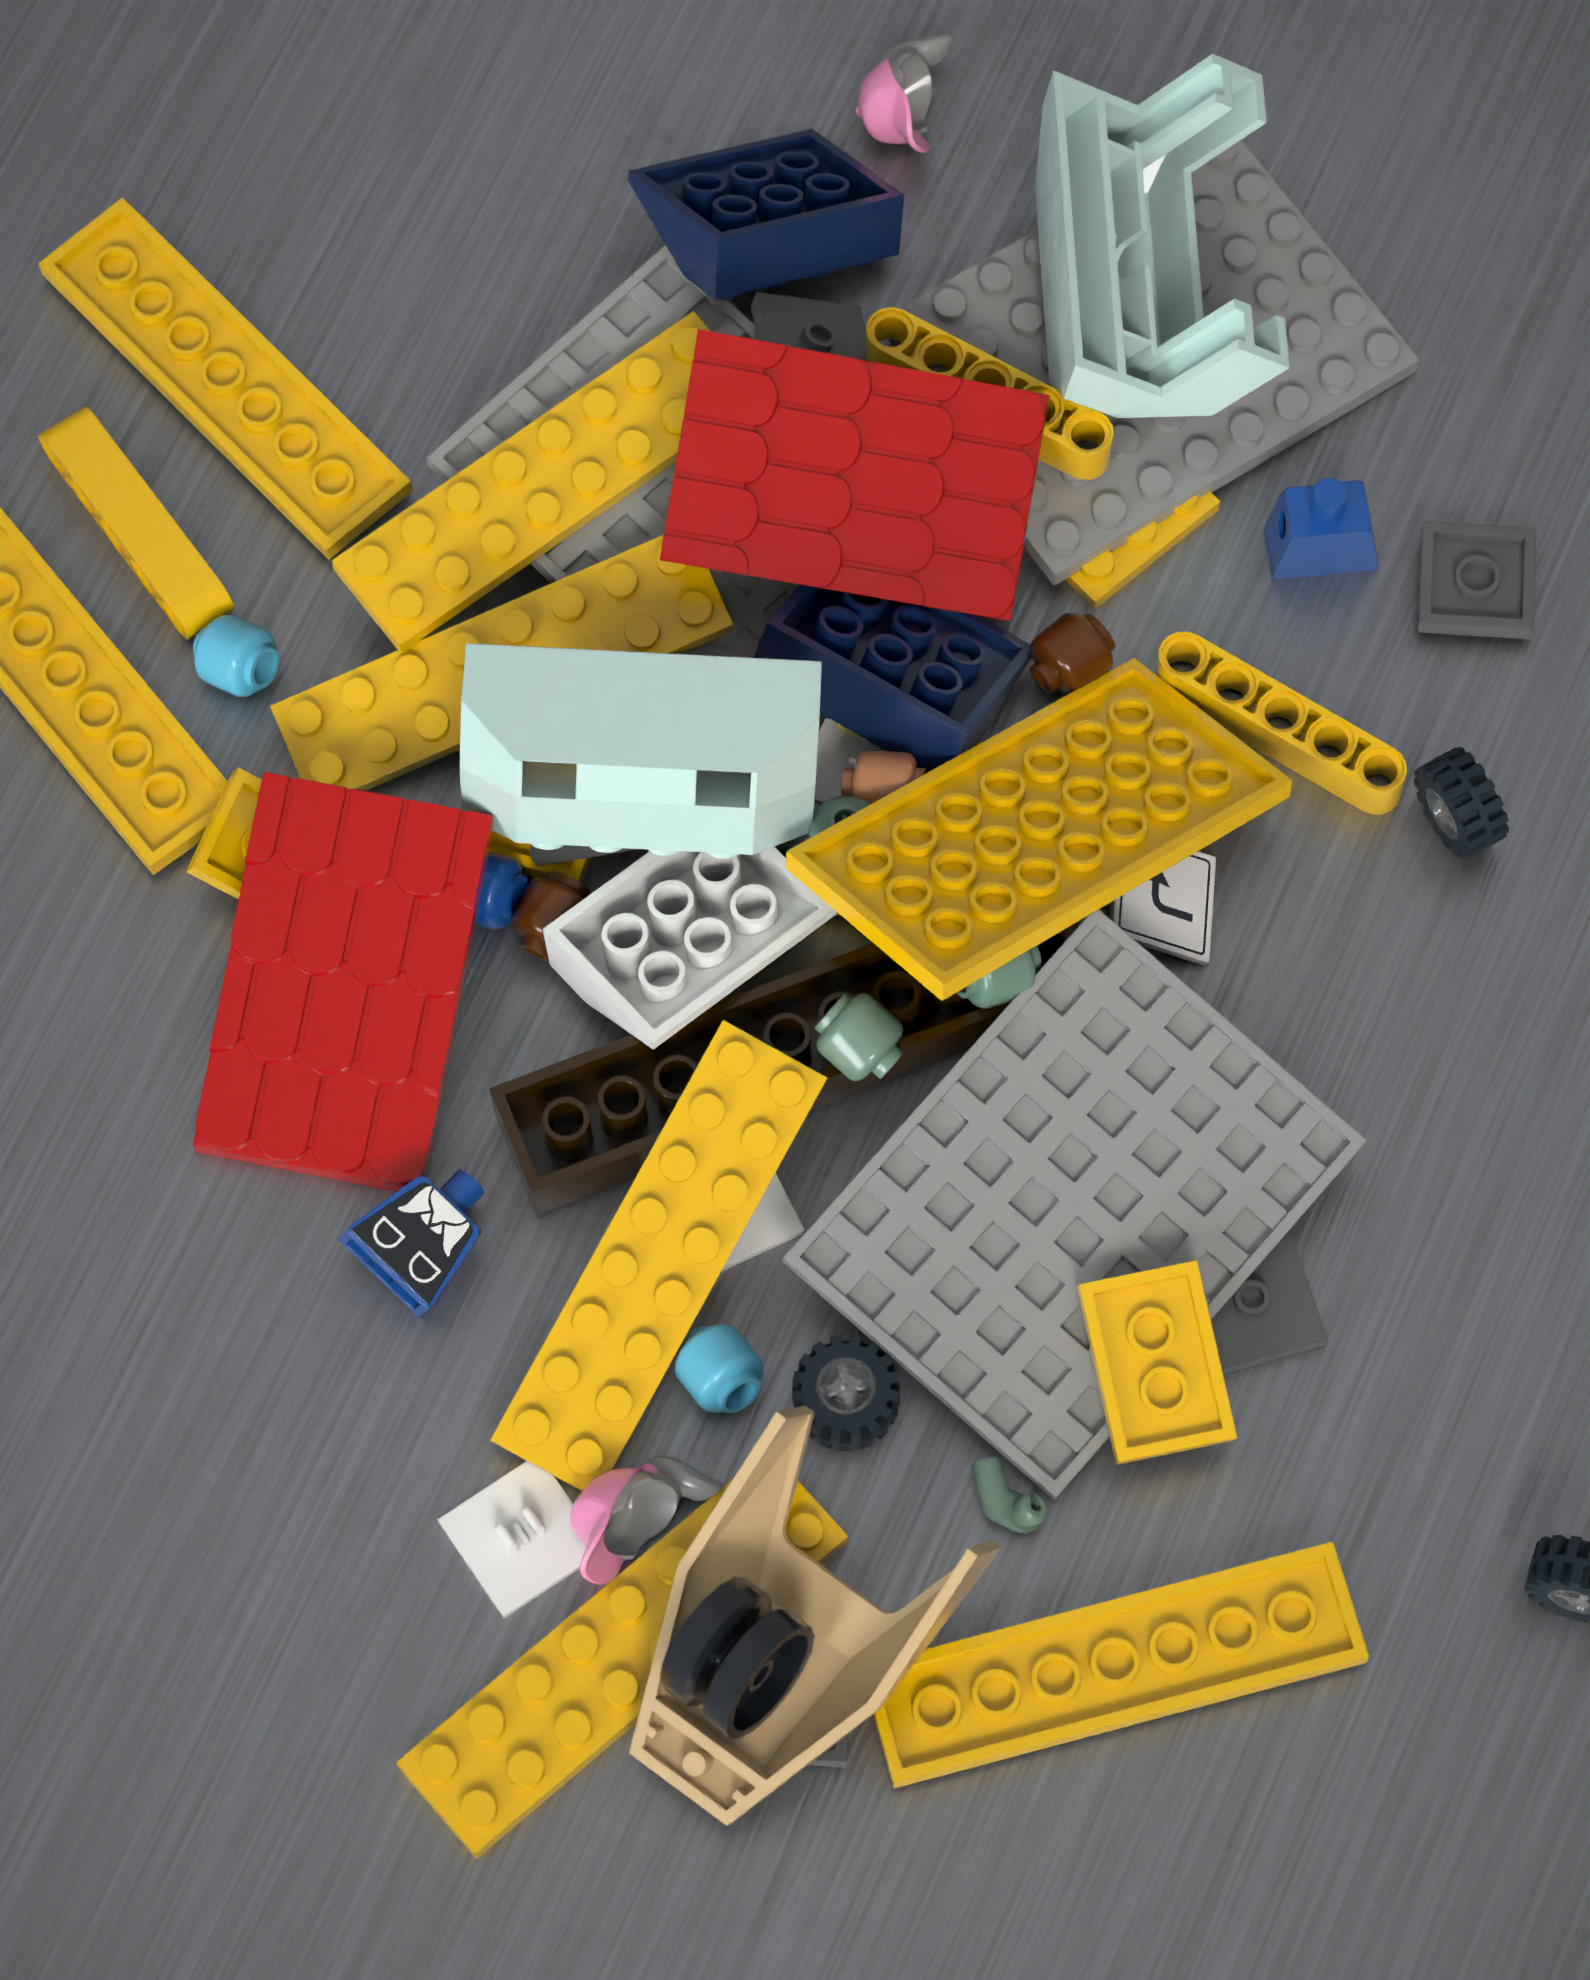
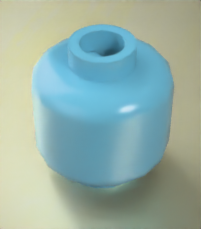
M223 615L211 621L207 627L201 629L194 640V665L198 677L207 684L238 697H248L268 687L277 674L280 657L273 635L265 628L242 618Z
M717 1324L709 1327L701 1326L685 1336L675 1360V1375L703 1410L713 1413H735L752 1403L760 1392L764 1373L763 1362L735 1327L726 1324Z

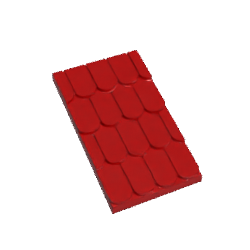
M698 329L660 560L1011 621L1050 396L1027 390Z
M263 772L245 858L246 866L231 933V947L209 1048L210 1056L195 1123L196 1132L193 1141L195 1152L397 1192L421 1174L427 1177L494 826L493 815L468 810L462 811L458 808L410 799L404 800V798L353 788L347 789L342 786Z

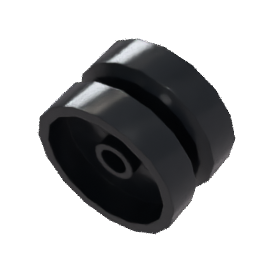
M733 1577L719 1585L702 1600L684 1622L672 1641L662 1663L659 1679L663 1688L687 1707L703 1704L702 1714L705 1720L729 1739H741L754 1731L772 1715L802 1674L811 1655L815 1638L812 1627L788 1609H776L771 1612L772 1602L769 1595L745 1577Z

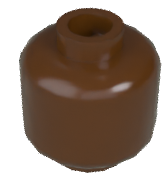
M1065 613L1033 639L1030 650L1034 664L1029 668L1030 673L1045 692L1052 694L1057 690L1066 696L1095 681L1111 670L1113 666L1112 651L1115 649V642L1105 626L1091 614H1085L1082 617L1076 613Z
M551 871L548 877L538 876L531 879L510 919L511 926L515 932L523 937L519 947L532 956L549 962L543 928L592 893L591 890L579 881L557 871Z

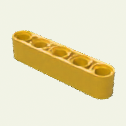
M896 307L883 308L876 311L869 318L866 325V361L1049 395L1046 416L1049 421L1045 422L1039 460L1073 477L1086 480L1098 478L1108 469L1111 460L1114 432L1109 418L1101 412L1064 399L1057 389L905 310ZM885 339H894L902 344L896 347H887L879 342ZM934 364H942L948 366L951 370L935 372L928 367ZM1088 440L1094 442L1099 447L1086 450L1078 447L1075 443Z
M87 406L81 407L37 435L44 452L56 470L177 631L186 640L198 634L211 621L235 610L228 592L218 577Z
M1188 631L1176 632L1162 641L1158 650L1156 675L1242 742L1363 812L1372 815H1383L1392 811L1399 804L1406 779L1407 764L1403 755L1395 748L1197 634ZM1177 661H1185L1191 663L1195 669L1189 672H1179L1170 665ZM1225 689H1234L1243 694L1244 697L1239 700H1227L1218 693ZM1274 717H1282L1288 719L1293 726L1286 729H1278L1271 726L1267 721ZM1323 745H1330L1339 749L1342 755L1326 757L1321 755L1316 749ZM1381 774L1390 779L1392 783L1386 786H1376L1371 784L1366 779V776Z

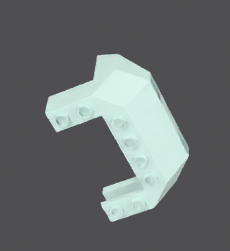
M1211 54L1139 105H1136L1053 70L1042 106L1035 195L1049 383L1057 389L1064 399L1116 418L1212 416L1290 368L1285 318L1276 315L1253 329L1251 305L1235 298L1206 317L1203 315L1191 173L1267 123L1262 74Z
M466 643L460 729L462 811L468 810L493 815V831L516 843H530L532 846L544 850H553L564 845L589 846L591 849L603 853H611L622 848L648 849L651 853L662 856L675 855L681 851L706 852L715 858L728 859L734 858L739 854L753 855L808 834L809 827L813 822L822 661Z

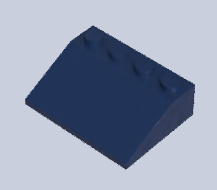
M814 129L628 171V182L684 277L714 300H731L740 293L761 288L775 289L782 287L785 282L806 277H824L834 270L851 266H869L879 259L899 255L904 194Z
M799 585L766 623L753 658L822 661L820 714L886 751L911 753L915 757L918 767L926 768L928 773L976 746L1030 662L1032 652L1030 650L1031 644L981 616Z

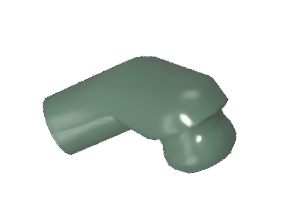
M999 1457L981 1459L972 1464L983 1512L988 1519L1016 1533L1035 1531L1040 1526V1523L1046 1519L1047 1506L1039 1495L1034 1493L1030 1497L1027 1494L1022 1495L1008 1489Z

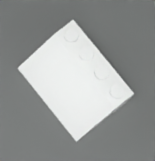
M775 847L753 855L739 854L734 858L728 859L715 858L706 852L681 851L675 855L662 856L649 851L543 928V934L550 966L588 1005L654 1050L834 917L836 911L786 869V858Z

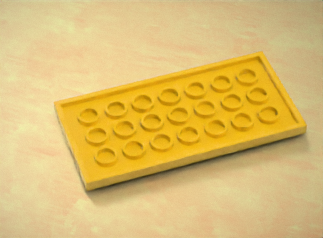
M1133 658L1093 682L1073 691L786 851V869L943 1001L1288 799L1291 793L1292 780L1137 659Z

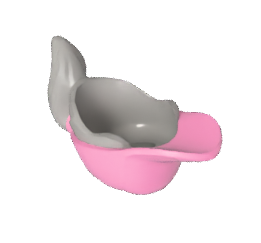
M950 34L910 39L895 45L884 54L881 62L864 78L860 86L858 106L855 111L857 116L862 118L866 130L874 139L887 144H909L915 151L920 153H926L930 150V144L922 136L923 132L929 130V125L925 120L932 97L929 66L940 62L947 54L952 43V36Z
M670 1456L651 1458L638 1468L613 1469L598 1475L582 1490V1493L578 1496L571 1509V1527L577 1538L586 1546L580 1563L581 1575L589 1582L598 1585L611 1582L618 1574L625 1560L636 1558L640 1547L667 1527L682 1497L695 1501L706 1500L721 1492L724 1487L723 1483L703 1475L684 1461Z

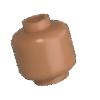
M865 750L857 757L854 769L844 768L841 796H854L872 804L921 777L927 771L926 768L918 767L917 761L911 753Z

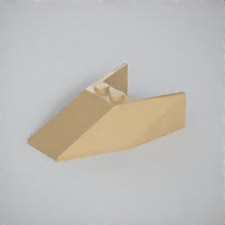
M806 1406L777 1411L679 1562L629 1754L726 1826L739 1819L883 1706L1003 1548L994 1540L968 1548L954 1569L899 1611L888 1612L873 1603L793 1545L786 1534V1525L815 1414ZM733 1577H745L767 1593L772 1602L771 1612L776 1609H788L811 1626L815 1634L811 1655L789 1694L772 1715L754 1731L741 1739H729L705 1720L702 1714L703 1704L687 1707L667 1692L659 1681L664 1658L684 1622L702 1600L719 1585Z

